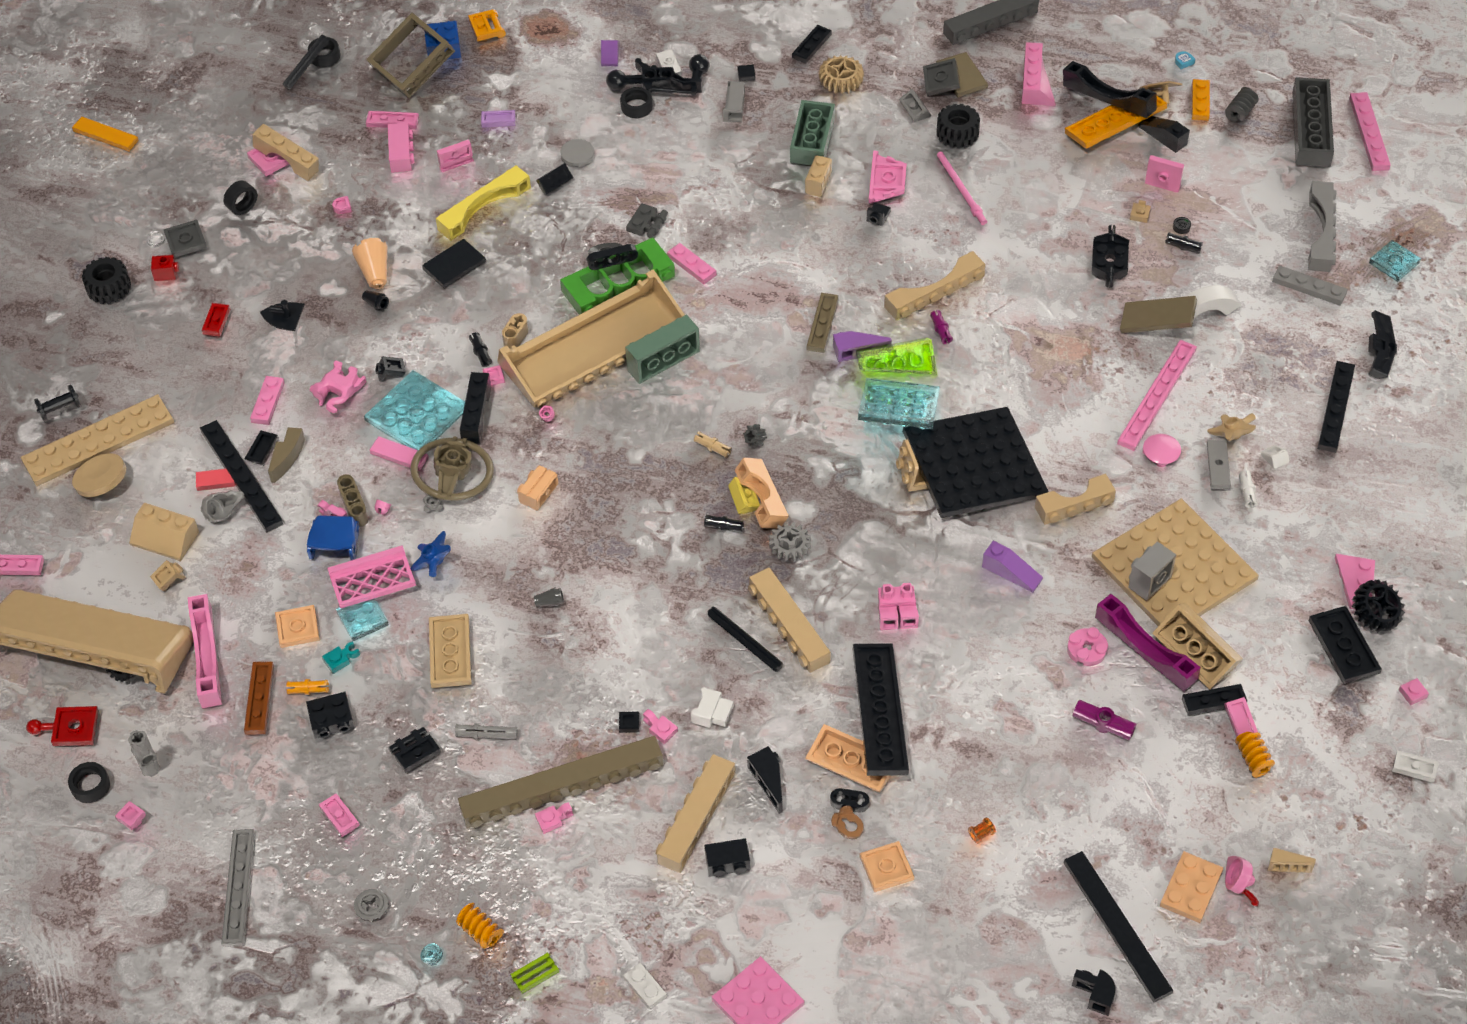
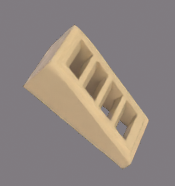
M1273 848L1267 871L1312 873L1316 859Z

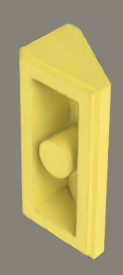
M734 477L728 487L738 514L756 511L760 506L756 493L750 488L741 485L738 477Z

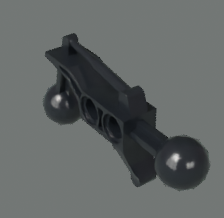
M694 55L689 61L692 78H683L674 72L673 67L649 66L643 63L640 58H636L635 67L641 75H625L621 70L615 69L608 73L606 83L610 89L615 91L622 90L627 84H643V88L647 89L650 93H682L696 96V93H702V75L709 70L710 62L705 55Z

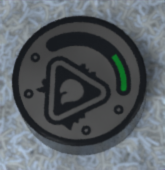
M1178 217L1174 220L1173 230L1176 233L1186 234L1190 231L1191 221L1188 218Z

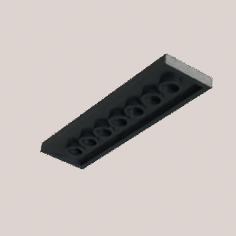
M893 643L853 644L852 650L867 776L908 775L909 765Z

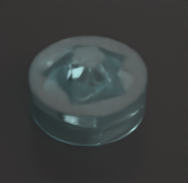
M435 943L428 944L421 951L420 958L426 965L434 966L442 959L443 950Z

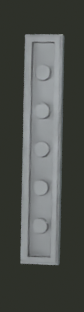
M254 829L233 830L222 947L244 946L255 838Z

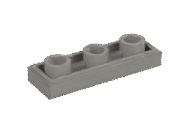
M1207 440L1211 489H1230L1227 440Z

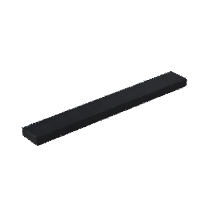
M1083 851L1064 859V865L1152 1001L1156 1002L1173 993L1172 987Z

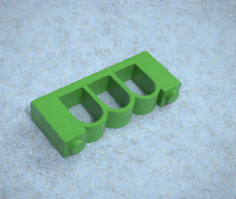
M652 237L635 245L638 251V257L635 260L598 270H591L588 266L560 279L561 291L580 315L636 286L637 281H643L647 278L646 274L635 273L630 267L631 265L643 261L650 271L654 269L663 282L675 276L674 263ZM616 255L610 256L608 259H612L616 257ZM621 270L628 279V282L616 284L608 276ZM599 280L607 291L603 294H594L586 286Z

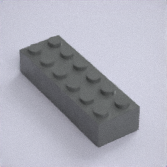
M1296 77L1292 91L1295 165L1331 167L1334 155L1330 79Z

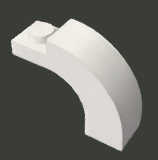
M1207 286L1186 295L1196 296L1197 298L1194 318L1209 310H1219L1227 316L1241 306L1235 292L1225 286Z

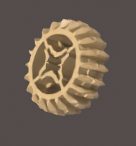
M840 54L839 57L833 56L832 59L828 58L827 61H823L819 68L821 85L824 86V89H828L829 92L834 91L835 94L837 92H841V94L847 92L849 94L850 90L855 91L862 84L864 77L862 64H859L858 60H854V57L848 58L847 55L842 57Z

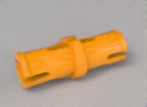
M310 679L300 682L288 681L286 687L295 688L286 690L287 694L305 693V695H311V693H328L329 687L321 686L329 685L328 680L311 681Z

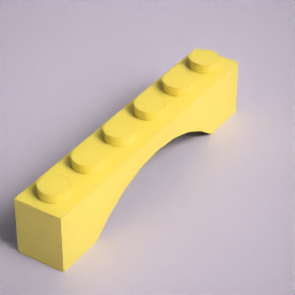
M515 165L446 212L440 214L436 218L438 231L452 241L465 232L470 218L483 206L499 199L518 197L531 188L530 176Z

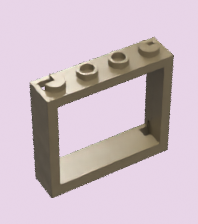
M412 12L366 60L378 73L410 99L455 50L449 42ZM419 25L440 44L403 83H400L380 64Z

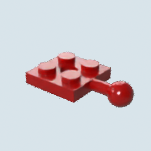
M97 706L57 707L54 723H41L37 719H32L27 723L26 730L31 735H38L42 731H53L51 738L52 746L93 745L99 710ZM74 723L80 724L78 728L70 729Z

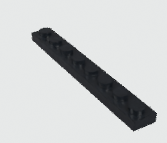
M215 420L200 427L202 435L223 467L231 475L236 487L244 493L243 498L265 532L267 533L284 525L282 518L218 421Z

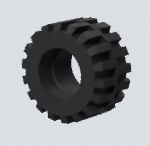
M953 104L941 109L937 117L936 131L940 142H943L945 146L949 145L951 148L957 147L956 149H960V147L966 148L967 145L971 146L973 142L977 141L980 117L974 108L964 104Z
M101 257L96 261H91V264H87L85 266L86 269L82 271V281L87 295L96 303L111 304L114 301L118 302V299H123L125 294H128L129 289H131V281L126 266L120 259Z

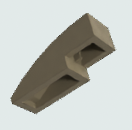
M288 427L284 442L276 441L268 469L271 483L277 482L298 458L305 442L302 428Z

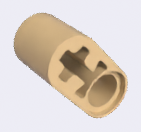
M514 314L502 330L504 346L507 345L510 350L513 345L518 347L528 334L527 317L524 314Z

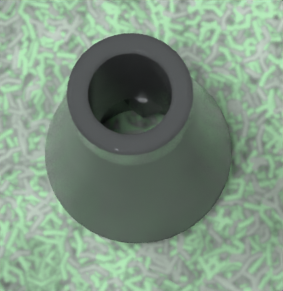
M554 587L539 595H535L534 602L536 607L560 606V604H563L564 598L561 588L556 589Z

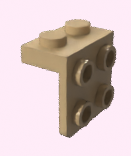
M908 439L903 440L902 446L899 448V457L896 459V467L902 474L903 484H906L908 492L928 489Z

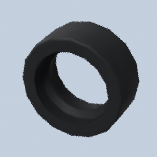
M327 37L329 42L323 48L333 51L326 55H317L312 62L313 65L317 67H330L339 61L341 55L337 41L333 38ZM317 39L313 40V41L309 44V46H308V51H309V49L313 46V44L317 41Z
M632 87L621 94V110L626 116L642 118L652 111V96L647 89ZM635 99L645 101V103L640 106H631L627 104L629 101Z
M237 181L226 190L223 199L224 205L235 215L246 214L254 207L257 201V190L246 181ZM246 192L243 199L237 204H235L237 198L242 193Z
M85 762L79 764L71 771L68 777V786L76 800L82 803H92L106 795L109 791L110 780L102 765L96 762ZM97 774L101 777L100 783L91 790L82 791L77 788L78 782L86 775Z

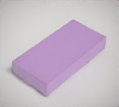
M515 110L481 111L482 128L515 126Z

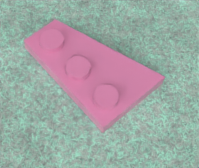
M1335 554V562L1338 564L1339 575L1343 580L1344 592L1349 608L1354 609L1352 608L1354 602L1351 600L1355 596L1354 592L1361 584L1369 580L1374 581L1375 560Z

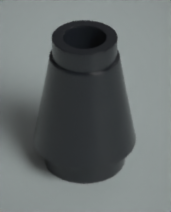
M366 290L362 294V299L376 310H384L389 304V299L384 293Z

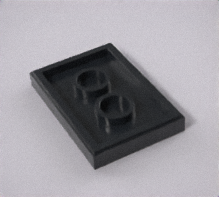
M462 239L424 263L422 268L445 289L485 263L486 258L465 239Z

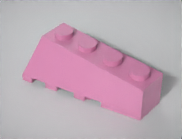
M1026 42L1022 104L1056 105L1042 57L1043 43Z

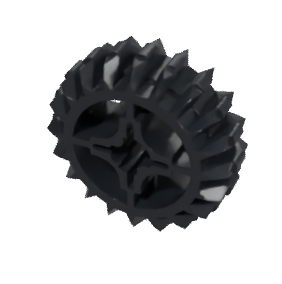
M1379 579L1369 580L1361 584L1354 592L1355 596L1351 599L1354 602L1352 608L1356 609L1353 615L1359 616L1358 622L1362 621L1364 623L1363 628L1369 626L1370 631L1376 630L1377 633L1388 632L1397 627L1398 623L1403 620L1402 616L1405 612L1402 609L1405 604L1401 603L1403 597L1397 595L1399 590L1394 591L1393 585L1388 586L1387 581L1381 582ZM1369 593H1374L1375 597H1369ZM1387 615L1388 618L1382 619V616Z

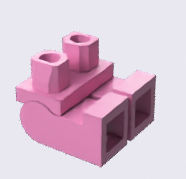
M903 583L899 587L883 584L882 588H878L880 630L898 629V614L900 629L918 628L919 615L916 608L914 586L911 583ZM914 619L911 623H906V622L903 621V620ZM894 620V622L891 624L884 623V621Z

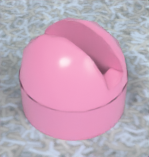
M543 406L539 410V415L543 421L550 422L554 419L555 412L551 406Z
M377 499L374 507L376 513H379L381 510V515L386 514L391 504Z

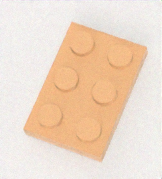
M1183 851L1161 900L1160 907L1201 923L1222 874L1223 867Z

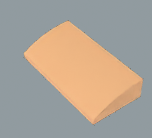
M825 724L806 756V760L879 793L891 777L867 776L863 741Z

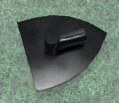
M282 300L281 303L271 305L260 311V314L266 322L278 329L295 331L305 303Z

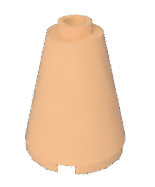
M379 238L364 239L360 245L357 246L355 244L352 248L353 256L368 285L374 289H381L387 283L388 247L386 242H381Z

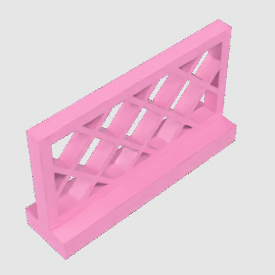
M403 545L327 568L340 609L416 586ZM404 565L401 570L394 568L397 566ZM385 570L382 576L375 574ZM390 572L397 574L394 580L387 578ZM367 576L363 582L356 580L358 578ZM402 576L410 579V581L403 583L399 582ZM371 578L378 580L375 585L368 584ZM348 582L345 587L338 586V584ZM383 582L390 584L387 588H381L380 586ZM352 584L359 586L356 591L349 589ZM364 588L371 590L367 594H362L361 592ZM345 593L352 595L350 599L342 601Z

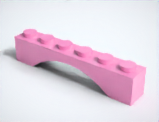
M207 594L187 597L196 656L197 696L202 708L222 705L212 607Z

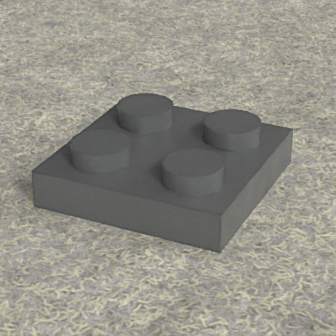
M955 58L923 66L927 96L960 88Z
M198 220L163 229L174 258L207 248Z

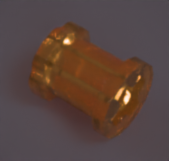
M987 817L975 827L971 826L968 828V833L976 844L981 843V839L988 835H994L996 832L995 826Z

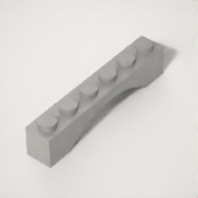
M1312 181L1309 206L1319 216L1323 233L1311 245L1308 257V270L1330 272L1331 266L1335 265L1336 255L1333 254L1336 249V241H1333L1336 237V228H1333L1336 224V215H1333L1336 211V203L1333 202L1336 199L1334 182Z

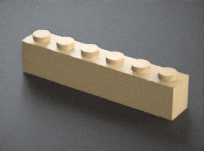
M770 567L750 576L748 586L750 594L757 598L760 608L767 612L770 622L777 626L781 638L787 640L791 652L797 654L803 668L806 667L809 673L829 664L831 658L830 650Z
M714 754L709 761H705L701 776L696 777L692 792L686 795L682 810L679 809L677 811L673 826L668 827L663 844L660 843L656 849L655 854L657 855L659 865L681 873L736 774L734 762Z

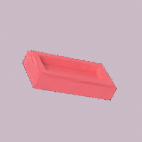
M227 469L196 472L197 491L235 486L234 480Z

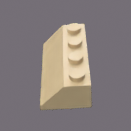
M1186 603L1177 605L1152 633L1168 649L1188 656L1200 666L1198 679L1209 690L1230 674L1243 660Z

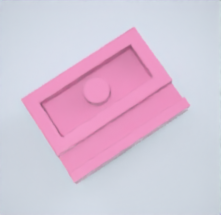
M469 139L437 150L441 172L474 161Z

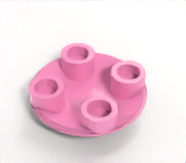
M1155 434L1144 442L1143 454L1149 460L1156 463L1157 466L1165 467L1179 458L1181 446L1172 436Z

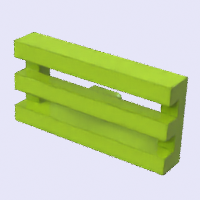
M547 952L510 975L521 994L559 973V968ZM551 967L550 970H548V971H546L545 973L541 974L540 976L534 978L535 976L539 975L540 972H542V971H544L545 969ZM534 978L533 980L529 981L528 983L524 984L523 986L521 985L523 982L527 981L528 979Z

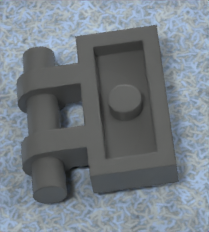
M641 203L627 224L626 231L639 236H643L647 232V237L652 238L659 232L660 225L666 221L668 212L662 210L661 213L657 214V208Z

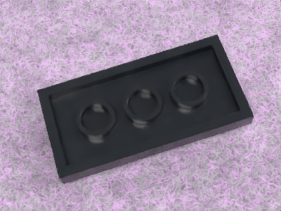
M1347 606L1309 616L1308 621L1343 684L1381 673L1382 668Z

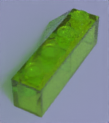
M927 337L856 351L859 369L863 371L937 375L932 339Z

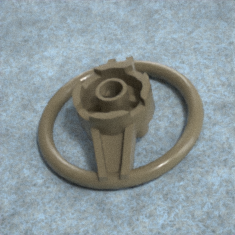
M454 436L453 438L437 439L421 447L411 461L410 471L413 481L424 493L441 500L460 501L472 498L488 487L493 478L494 466L489 454L482 447L468 441L467 438L461 439ZM436 448L434 451L435 474L439 477L438 491L426 485L418 473L419 461L428 451ZM469 448L479 454L484 460L486 475L477 487L466 492L454 493L458 480H463L471 469V451L469 452L466 449Z

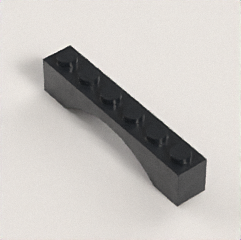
M1074 61L1063 69L1064 87L1144 118H1148L1157 110L1156 92L1143 87L1132 91L1116 89L1098 79L1087 66Z

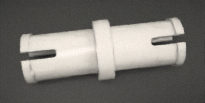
M1246 470L1247 476H1245L1244 471H1241L1239 473L1240 491L1244 496L1245 507L1250 508L1249 503H1251L1252 508H1254L1258 503L1255 497L1256 488L1252 483L1251 472Z

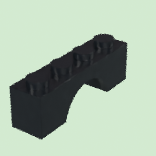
M471 372L460 425L461 439L467 438L468 441L477 445L481 444L485 402L489 401L491 392L489 373Z

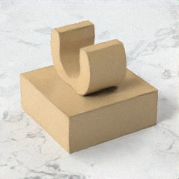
M1139 200V203H1133L1130 220L1147 223L1151 206L1146 205V201Z

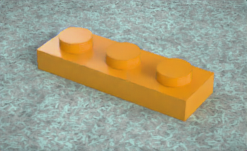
M1193 79L1192 120L1209 121L1210 80Z

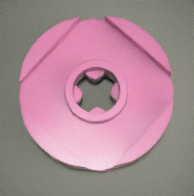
M1097 628L1079 629L1070 634L1067 652L1076 663L1079 661L1084 666H1094L1104 660L1108 643ZM1085 644L1091 645V650L1083 648Z

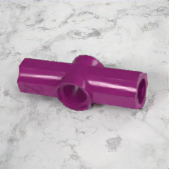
M1082 700L1077 702L1072 715L1077 719L1094 725L1095 729L1101 733L1110 732L1127 740L1131 739L1137 725L1132 721L1115 715L1114 711L1109 707L1099 708Z

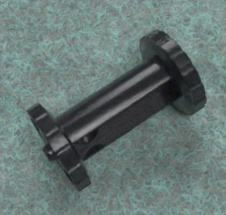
M71 384L68 385V393L42 404L38 398L34 399L37 412L40 413L44 422L48 421L46 414L74 403L77 408L81 407L78 394L75 393Z

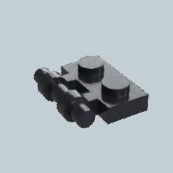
M424 727L418 730L414 729L410 732V735L403 739L395 740L394 744L388 747L391 754L398 750L400 751L394 755L405 773L441 753L439 746L430 734L422 738V736L427 734Z

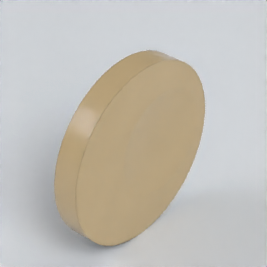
M107 453L89 459L77 469L72 479V485L76 492L83 497H95L105 494L122 481L126 474V465L117 454Z

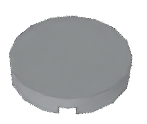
M572 139L562 146L560 150L561 160L570 167L586 166L593 161L594 147L586 140Z

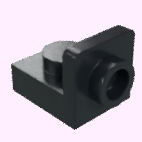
M874 202L872 208L868 207L866 221L883 226L891 212V207Z
M382 356L375 368L379 381H383L386 375L404 377L406 371L403 358Z

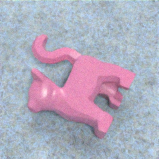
M336 360L333 363L334 368L325 374L320 382L310 386V392L319 400L320 406L324 404L328 392L340 396L332 398L327 402L326 409L330 413H336L338 410L333 406L346 402L349 397H352L366 383V377L362 376L359 378L357 376L358 369L352 366L348 368V375L344 376V372L341 371L343 363Z

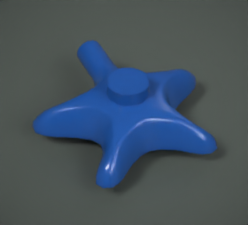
M442 531L432 543L418 545L417 548L421 550V556L411 566L410 569L412 571L429 566V576L436 577L437 565H440L444 557L451 551L449 545H444L445 531Z

